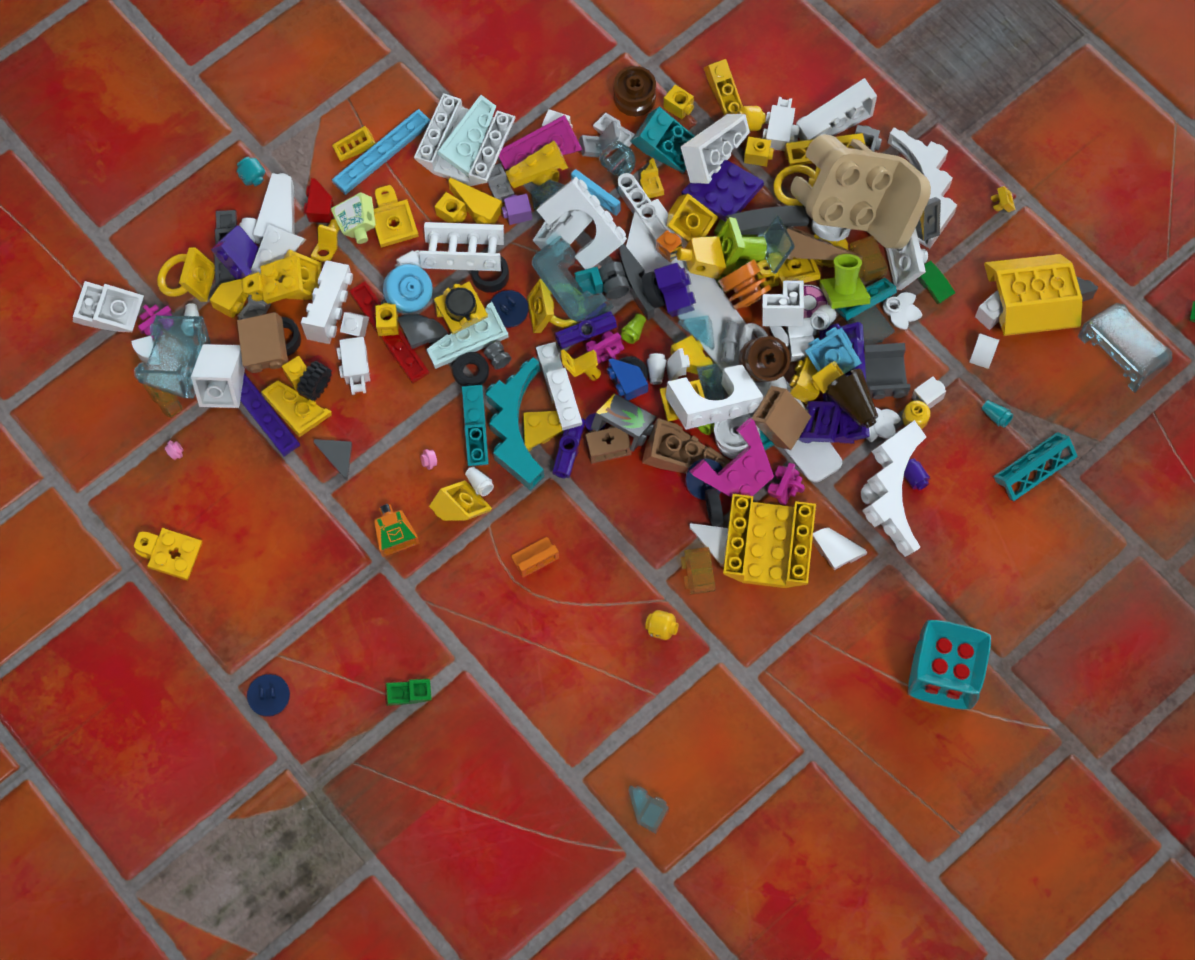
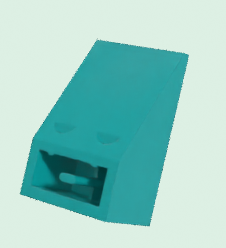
M659 106L648 114L630 142L646 155L684 173L686 165L681 146L695 136Z

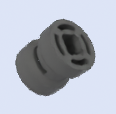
M499 341L490 344L484 351L485 356L492 360L491 364L496 370L505 367L512 359L508 352H504V346Z

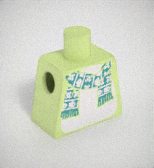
M360 192L331 208V211L342 233L351 238H356L358 244H363L368 241L366 232L373 229L376 223L372 197Z

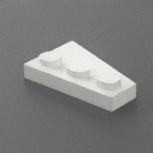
M268 224L252 265V272L249 275L257 272L261 274L260 266L283 259L288 250L296 251L306 239Z

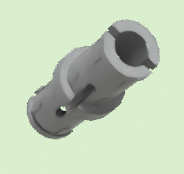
M730 321V325L729 322L726 323L725 336L722 339L723 353L721 361L723 363L730 364V360L731 363H734L735 348L738 346L737 332L739 326L736 322Z

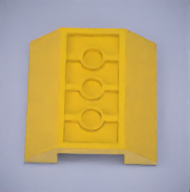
M1056 254L984 263L989 282L996 281L1003 312L999 317L1003 336L1081 326L1083 298L1073 264L1063 255Z
M733 494L723 574L747 584L779 588L807 585L816 504L795 501L794 507L753 502V496Z

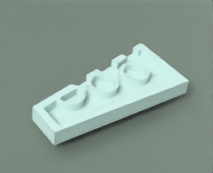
M480 95L437 152L440 157L468 177L484 140L496 105Z
M492 302L485 308L488 318L453 335L452 333L450 335L447 334L427 348V353L435 369L455 361L460 355L476 352L494 342L509 338L508 332Z

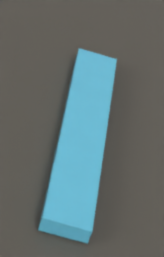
M419 109L416 110L332 179L333 184L346 195L426 130L431 120Z

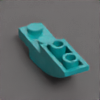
M462 386L468 467L489 465L483 386Z

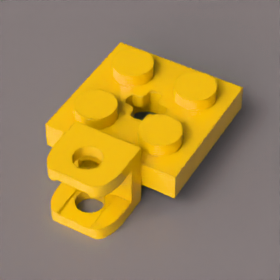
M391 185L377 188L375 196L378 208L374 209L375 230L381 248L419 237L408 200L398 202ZM392 220L400 222L396 227L389 226L392 224Z
M782 252L771 254L769 259L757 263L761 270L757 274V279L770 278L769 281H764L760 284L762 288L770 285V287L778 286L779 282L783 288V281H804L806 283L820 279V271L814 259L793 257V260L781 256ZM768 266V270H764L763 267Z
M296 254L260 266L261 274L257 272L243 279V291L245 294L251 295L253 301L264 300L269 304L303 293L300 258ZM285 276V278H283L282 282L280 283V277ZM250 282H254L251 287H248Z
M162 528L159 537L149 532H139L134 548L139 556L150 559L147 565L149 569L188 581L202 546V541ZM178 550L181 556H176L175 559H172V555L169 553Z

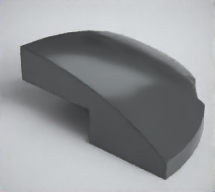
M422 315L398 317L399 325L412 349L428 342L432 345L448 334L445 328L434 319H429Z

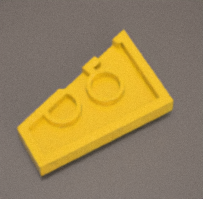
M552 141L522 162L506 171V175L513 188L535 181L537 176L542 174L548 176L553 174V170L558 168L564 170L568 166L559 146L555 141Z
M276 381L261 391L266 401L298 437H301L332 415V411L316 405V402L302 397L297 391L280 381Z

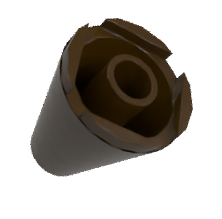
M858 368L851 370L852 375L850 376L843 374L828 385L826 393L860 427L865 426L869 428L877 422L878 414L864 374Z

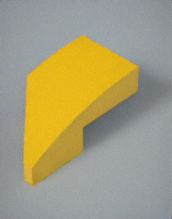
M654 158L649 161L647 168L641 172L640 185L649 199L664 195V189Z

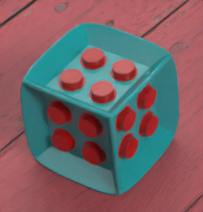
M927 620L921 629L920 639L915 650L908 684V695L945 707L972 709L979 700L980 691L985 680L991 649V635L979 629L940 620Z

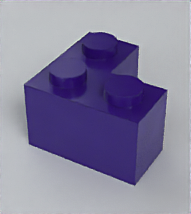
M678 263L654 269L658 287L664 295L667 311L671 317L694 311L693 304L696 303L694 293L690 292L689 285H691V279L689 274L686 273L685 268H681Z

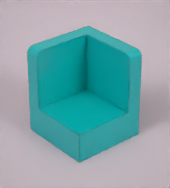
M598 267L574 273L575 284L582 298L603 293V282Z

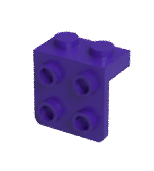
M241 226L234 227L211 249L236 280L244 278L252 272L250 268L259 250L258 246Z

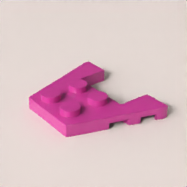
M752 418L746 420L736 429L748 444V447L716 474L703 459L689 472L731 498L733 494L747 496L756 494L774 475L755 421Z

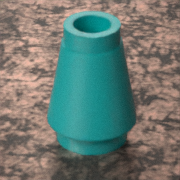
M987 400L982 406V411L998 427L1002 426L1005 428L1013 418L1010 409L990 400Z

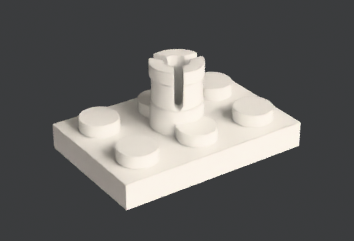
M916 228L905 247L902 249L886 248L893 283L897 290H902L926 272L924 263L928 259V252L925 251L926 249L920 248Z

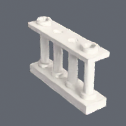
M425 222V242L429 243L428 251H420L422 269L501 271L500 253H496V246L504 245V225ZM437 243H449L448 252L436 251ZM457 244H469L468 252H456ZM477 244L489 245L488 253H476Z

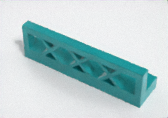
M1057 432L993 477L997 484L1005 487L1010 500L1015 501L1078 456L1070 437ZM1067 447L1070 454L1063 459L1060 458L1062 450ZM1053 459L1051 468L1045 470L1046 461ZM1037 470L1035 479L1028 481L1030 472ZM1020 481V488L1014 493L1011 485Z

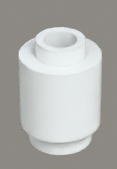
M412 250L396 259L397 264H395V268L404 264H413L421 267L420 251Z
M821 305L811 316L812 326L817 330L827 329L836 319L835 309H831L830 305Z

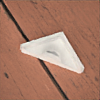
M690 523V530L695 533L720 566L724 567L728 528Z

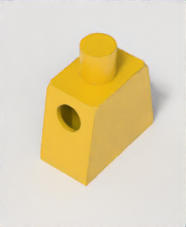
M717 236L692 238L684 249L679 248L677 250V260L686 261L690 273L719 279L726 269L720 238Z

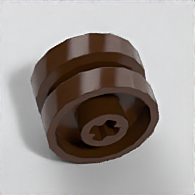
M630 66L621 70L614 81V101L616 107L622 113L635 117L645 115L651 111L656 101V80L654 75L648 69L641 66Z
M772 336L755 338L748 341L740 350L738 358L739 365L742 364L752 380L758 383L781 378L789 369L791 361L790 352L786 344L779 338Z

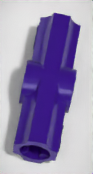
M610 311L556 332L555 337L558 346L562 350L615 329L617 324L614 315ZM588 326L591 330L590 335L583 334L581 327Z
M582 418V425L564 430L563 437L560 440V447L552 474L559 478H570L586 422ZM571 444L574 448L567 450L564 446Z

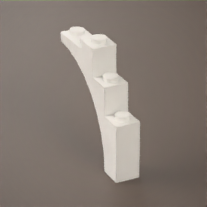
M893 128L889 135L888 144L900 151L917 170L927 177L931 186L929 199L937 197L941 200V234L957 208V204L953 200L943 197L950 188L953 178L947 172L939 170L946 160L948 150L932 141L927 147L921 141L908 136L904 131ZM939 236L925 241L920 238L918 240L920 244L930 249Z
M915 420L871 451L877 462L883 467L881 471L867 480L872 491L879 498L862 510L867 520L874 527L880 524L883 526L885 533L891 537L897 549L905 557L920 548L907 522L902 502V482L906 465L915 448L926 438V435Z

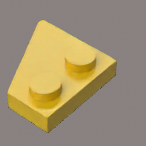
M557 411L524 413L525 446L528 451L564 433Z

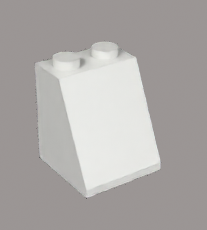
M203 344L191 375L199 407L239 408L245 371L242 364L240 345Z

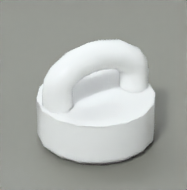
M869 483L865 484L861 490V498L865 504H871L879 498L872 491Z

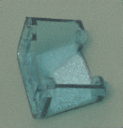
M559 236L533 256L532 265L565 313L573 321H583L607 313L614 308L611 301L602 293L593 295L589 291L584 292L568 270L576 261V253L571 245L562 236Z
M1115 303L1084 323L1078 335L1084 343L1092 340L1091 344L1093 346L1099 344L1125 370L1123 375L1130 377L1131 383L1128 387L1134 393L1165 369L1172 361V351L1154 337L1129 312L1124 304Z
M156 315L154 323L150 326V333L154 337L155 342L147 364L141 362L135 367V378L138 379L139 383L182 398L193 399L195 397V390L191 375L203 344L210 345V338L203 316Z

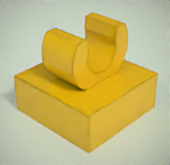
M1005 186L998 188V194L993 195L991 200L993 202L1000 200L998 205L993 206L996 211H1001L1004 208L1008 213L1016 210L1012 193Z

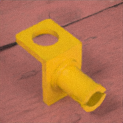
M332 219L328 227L324 225L318 226V244L313 250L311 258L322 262L332 259L338 249L337 233L340 230L336 219ZM326 250L329 254L327 256H320L318 252Z
M564 349L561 350L562 364L574 377L585 373L592 381L600 377L601 371L596 367L598 366L595 350L576 359H573Z

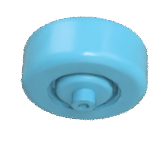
M404 264L394 268L388 273L383 283V294L386 302L396 304L397 311L401 313H413L422 309L428 304L432 296L433 287L429 275L421 267L413 264Z

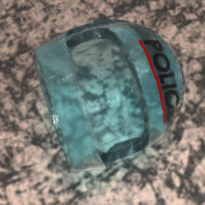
M621 141L610 143L598 156L602 166L606 167L611 174L617 177L624 173L630 174L635 168L636 157L633 150ZM619 148L613 155L606 158L611 151Z

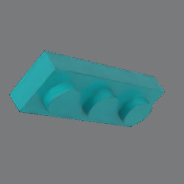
M883 278L866 288L871 297L870 304L836 308V312L845 320H849L897 293L896 286L888 279Z

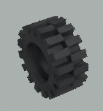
M318 361L312 362L307 367V370L303 372V377H300L299 387L297 388L298 393L315 401L320 397L321 393L323 394L324 389L327 388V383L331 380L332 370Z

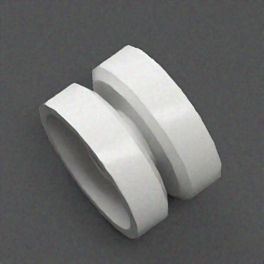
M753 414L715 423V441L719 451L724 456L734 459L748 447V444L736 429L746 420L752 418Z

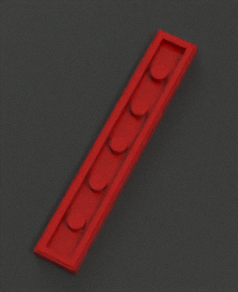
M364 281L349 290V294L363 314L369 317L368 321L377 332L376 306L382 303L368 283ZM387 316V317H384V318H383V320H389V319H391L390 316ZM399 328V335L379 336L412 384L429 374V370L415 350L411 348L408 340Z

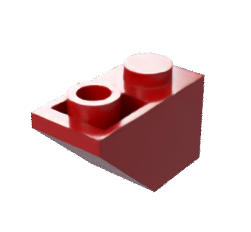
M311 178V183L307 186L306 190L308 203L304 204V214L307 215L309 222L330 223L333 219L331 208L334 207L332 196L315 178Z

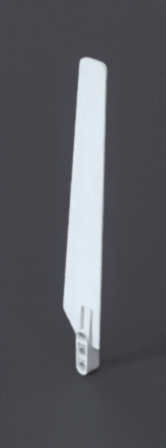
M624 173L618 178V192L634 215L626 247L643 267L645 274L674 263H678L681 268H685L686 273L689 274L691 279L689 289L690 292L694 293L696 303L693 304L694 311L678 315L679 319L695 339L700 341L703 349L722 372L724 368L739 365V337L742 328L746 325L745 321L738 311L734 309L733 304L714 278L690 273L686 261L677 260L676 257L670 263L656 251V240L666 230L670 233H675L666 226L668 212L658 199L651 202L632 174ZM623 184H630L631 186H630V187H624V186H622V185H623ZM634 199H640L641 201H640V202H634L633 200H634ZM644 214H651L652 216L649 217V218H646V217H644L643 215H644ZM679 236L682 247L685 248L688 242ZM730 321L739 324L737 332L738 346L735 348L734 363H731L730 360V364L721 361L723 353L722 339L725 336L726 323L729 322L730 325ZM753 333L751 336V340L756 338ZM784 376L773 381L754 382L762 393L763 399L771 386L787 389L788 392L791 389ZM796 399L800 403V405L808 412L803 403L800 400ZM814 420V422H813V427H812L811 433H814V429H815V425H816L815 420ZM798 438L792 450L784 449L808 480L812 482L822 481L838 471L842 466V458L830 442L803 443Z

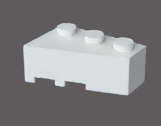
M570 210L550 225L545 221L533 242L546 255L560 256L590 224L593 218L584 211Z

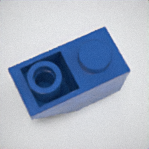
M616 359L608 360V368L606 370L610 379H614L617 383L615 387L620 397L623 396L625 400L629 401L648 392V383L638 366Z

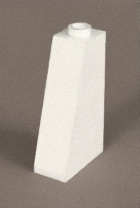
M272 173L253 233L256 244H261L268 224L295 234L294 185L292 178L287 174Z

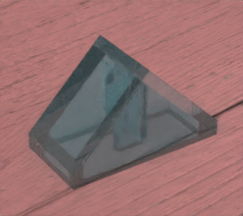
M549 179L531 191L533 209L537 210L542 203L565 185Z
M708 315L679 320L678 324L681 328L713 351L715 348L712 320Z
M718 364L697 367L705 399L714 401L724 400V387L721 384L723 373Z

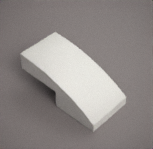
M605 113L593 125L594 129L602 134L612 121H616L620 137L614 146L625 152L632 143L630 141L635 134L622 127L619 120Z

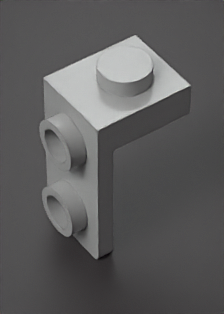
M612 121L599 137L582 135L579 138V143L583 149L581 151L582 156L603 158L620 137L617 122Z
M857 125L855 134L863 133L865 144L871 146L870 150L873 152L879 150L882 141L879 138L880 130L872 129L869 126Z

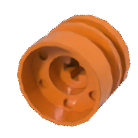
M755 259L718 281L724 292L735 291V294L729 298L730 302L739 298L740 302L733 306L735 310L750 306L763 298V294L772 289L770 285L762 289L760 288L759 284L766 281V278L755 279V276L761 271Z

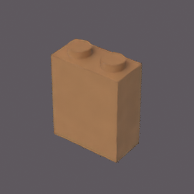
M274 312L237 320L244 368L251 373H258L263 371L262 369H277L288 363L281 316Z
M771 386L752 419L755 421L756 426L776 447L792 450L810 420L811 415L787 389Z

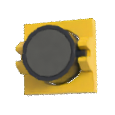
M470 281L461 286L460 284H454L452 289L448 287L443 292V295L434 299L452 335L488 318V314Z

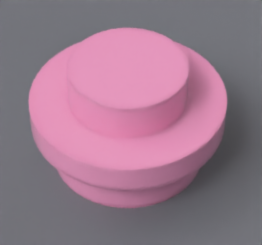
M170 440L167 442L168 445L165 446V450L173 460L182 458V452L184 451L182 446L177 441L173 442Z
M428 449L423 450V455L420 457L423 467H427L428 470L433 469L434 466H437L435 452Z

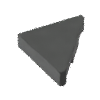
M314 439L315 446L319 448L344 479L348 480L352 442Z

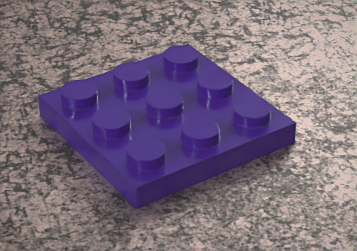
M724 160L720 165L721 169L717 173H713L709 184L689 183L682 191V195L690 194L724 222H726L725 217L727 215L740 213L764 186L763 180L728 160Z

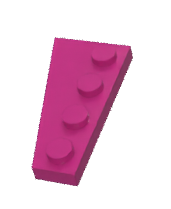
M563 115L502 148L499 158L507 170L552 141L557 143L562 155L583 151L568 119Z

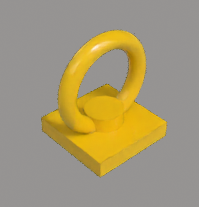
M805 165L786 167L778 173L774 180L773 190L775 196L787 206H803L797 199L789 198L783 194L781 190L782 181L788 175L799 172L810 177L809 184L813 187L821 169L816 166V171Z
M196 247L189 248L187 254L175 255L163 264L157 278L158 287L163 294L170 297L181 296L189 291L200 302H207L215 275V264ZM185 262L179 281L181 287L176 289L168 288L165 282L168 271L175 264Z
M539 279L527 296L533 333H541L549 322L559 327L569 328L579 324L584 318L585 303L583 298L575 289L567 285L555 284L548 286L547 279ZM562 292L571 296L577 304V314L575 317L563 320L554 316V302L550 295Z

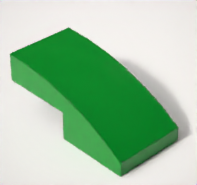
M932 261L924 264L926 272L918 277L923 288L927 287L937 304L955 294L948 280Z
M414 679L408 682L386 683L385 685L387 706L415 704L432 700L430 679Z

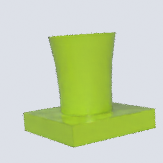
M729 217L717 235L720 238L726 269L722 274L727 275L738 259L747 261L755 259L756 263L764 260L767 252V243L764 237H742L736 218Z
M852 254L836 256L834 258L835 278L820 280L819 286L831 309L870 304L871 297L859 277L862 260L858 256Z

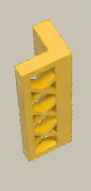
M863 133L836 137L847 148L855 149L850 145L852 139L860 140L865 144ZM813 140L786 143L785 157L789 161V166L813 163L806 157L807 148Z

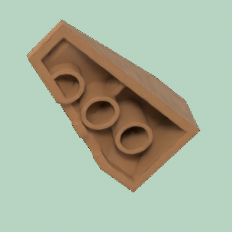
M791 226L787 228L779 251L782 252L781 256L793 260V257L834 260L836 256L841 254H852L858 256L861 260L863 256L845 248L835 247L826 240L814 239V235Z
M659 418L656 420L646 443L642 463L656 468L685 474L691 464L700 459H712L718 462L722 468L730 463L727 458L714 449L700 443L698 438L687 434L678 424Z

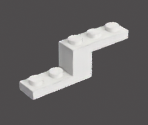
M553 342L536 347L552 404H555L562 430L581 426L580 413L556 343Z

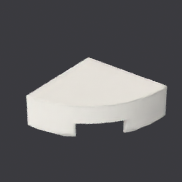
M792 125L789 143L798 141L799 125Z

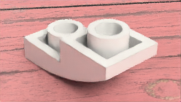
M683 348L675 351L667 361L666 369L669 381L677 380L679 376L686 375L687 367H690L689 357L684 355Z

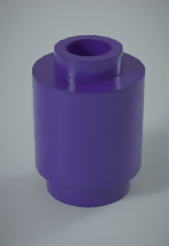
M915 458L910 459L906 465L904 477L912 489L918 488V490H922L929 485L930 476L919 461H916Z

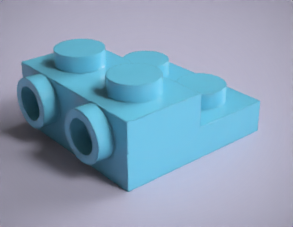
M836 327L825 333L827 337L822 340L816 338L808 343L809 348L805 350L818 372L836 361L844 374L862 364L843 328L838 330Z

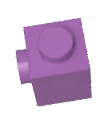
M527 194L512 195L504 199L505 206L502 207L504 219L508 218L509 225L532 220V211Z

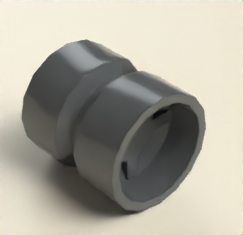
M621 262L607 263L599 269L604 284L603 289L608 299H617L630 292L631 288L628 279L625 277L626 273Z

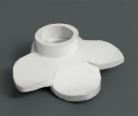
M904 292L897 297H890L885 300L883 304L884 312L890 316L891 322L896 327L906 330L909 322L916 321L922 317L921 311L913 305L916 298L915 294ZM893 305L896 309H891L890 306Z
M875 407L878 418L876 419L877 422L869 427L870 437L867 439L873 442L879 436L888 440L896 433L894 425L899 423L901 418L893 410H880Z

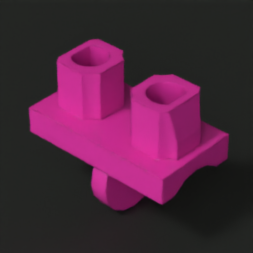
M146 304L142 306L145 312L140 315V318L145 320L147 317H150L138 326L142 334L145 333L154 339L160 334L159 330L155 327L158 322L161 321L166 329L175 324L168 305L156 314H153L159 310L156 304L151 308Z
M611 331L604 333L602 336L603 341L598 344L595 341L586 343L587 352L596 351L598 364L608 359H616L615 355L624 349L618 332L615 334Z
M789 463L787 467L778 466L775 476L781 480L780 485L771 483L768 488L769 495L777 498L782 505L787 504L790 496L795 497L797 492L802 493L805 489V486L801 484L803 478L799 476L800 473L795 469L796 465L793 463Z

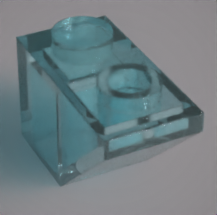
M630 786L629 797L637 824L656 834L669 812V807L666 805L667 802L657 796L655 799L652 798L640 786H636V788Z

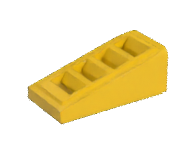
M363 126L332 146L342 162L369 150L376 142L369 129ZM350 143H351L352 146H353V148H352L351 150H350V148H349V146H348V144H350ZM344 146L347 152L343 153L341 147Z

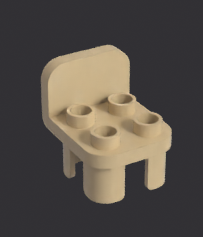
M824 134L816 137L809 144L806 151V157L821 169L814 186L812 187L802 177L798 176L794 178L791 185L792 195L806 207L808 216L819 225L867 231L885 248L902 249L905 247L930 198L931 186L927 177L904 158L873 152L860 140L852 139L850 145L855 148L853 149L847 148L832 135Z

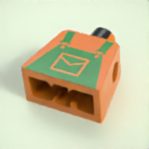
M390 504L379 508L382 517L375 519L374 523L382 558L420 544L416 532L402 510L393 512Z

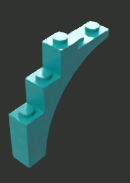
M534 357L529 362L525 361L521 365L520 371L508 378L506 385L499 380L496 384H491L486 390L487 402L500 412L495 413L489 423L490 430L503 441V443L500 442L494 448V460L530 491L544 478V469L532 458L524 445L518 422L523 395L532 379L540 371L539 361Z

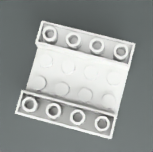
M443 93L414 159L434 175L446 179L453 178L468 186L487 183L514 123L515 116L497 111L495 117H492L468 177L437 154L438 150L469 111V109L462 107L460 98Z

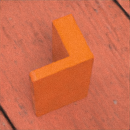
M545 537L513 554L511 557L521 576L525 577L559 559V551L555 545L551 544L549 538Z

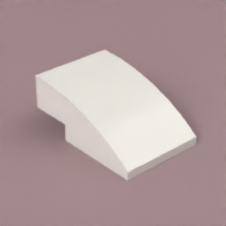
M85 281L73 315V322L104 330L133 332L144 295L104 284L103 287Z

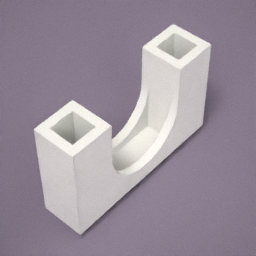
M575 177L542 203L537 211L548 225L570 210L584 211L593 218L596 224V236L575 255V258L586 270L593 268L619 248L627 238L625 237L624 230L620 226L617 227L611 214L602 209L598 198L589 193L585 182Z
M742 364L723 369L721 384L730 396L724 400L714 401L699 396L686 377L667 382L665 397L685 429L756 412L763 400V395Z

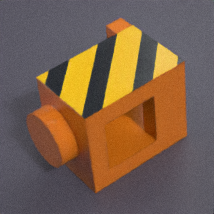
M668 230L656 240V251L670 263L676 258L677 250L679 248L684 249L679 236L675 233H670Z

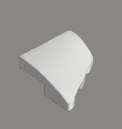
M824 528L813 533L812 542L821 556H825L833 570L840 568L848 562L852 563L867 554L864 548L830 528Z

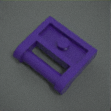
M809 401L806 409L811 418L801 433L799 441L803 443H834L842 409L835 402ZM818 412L814 433H811L815 414Z

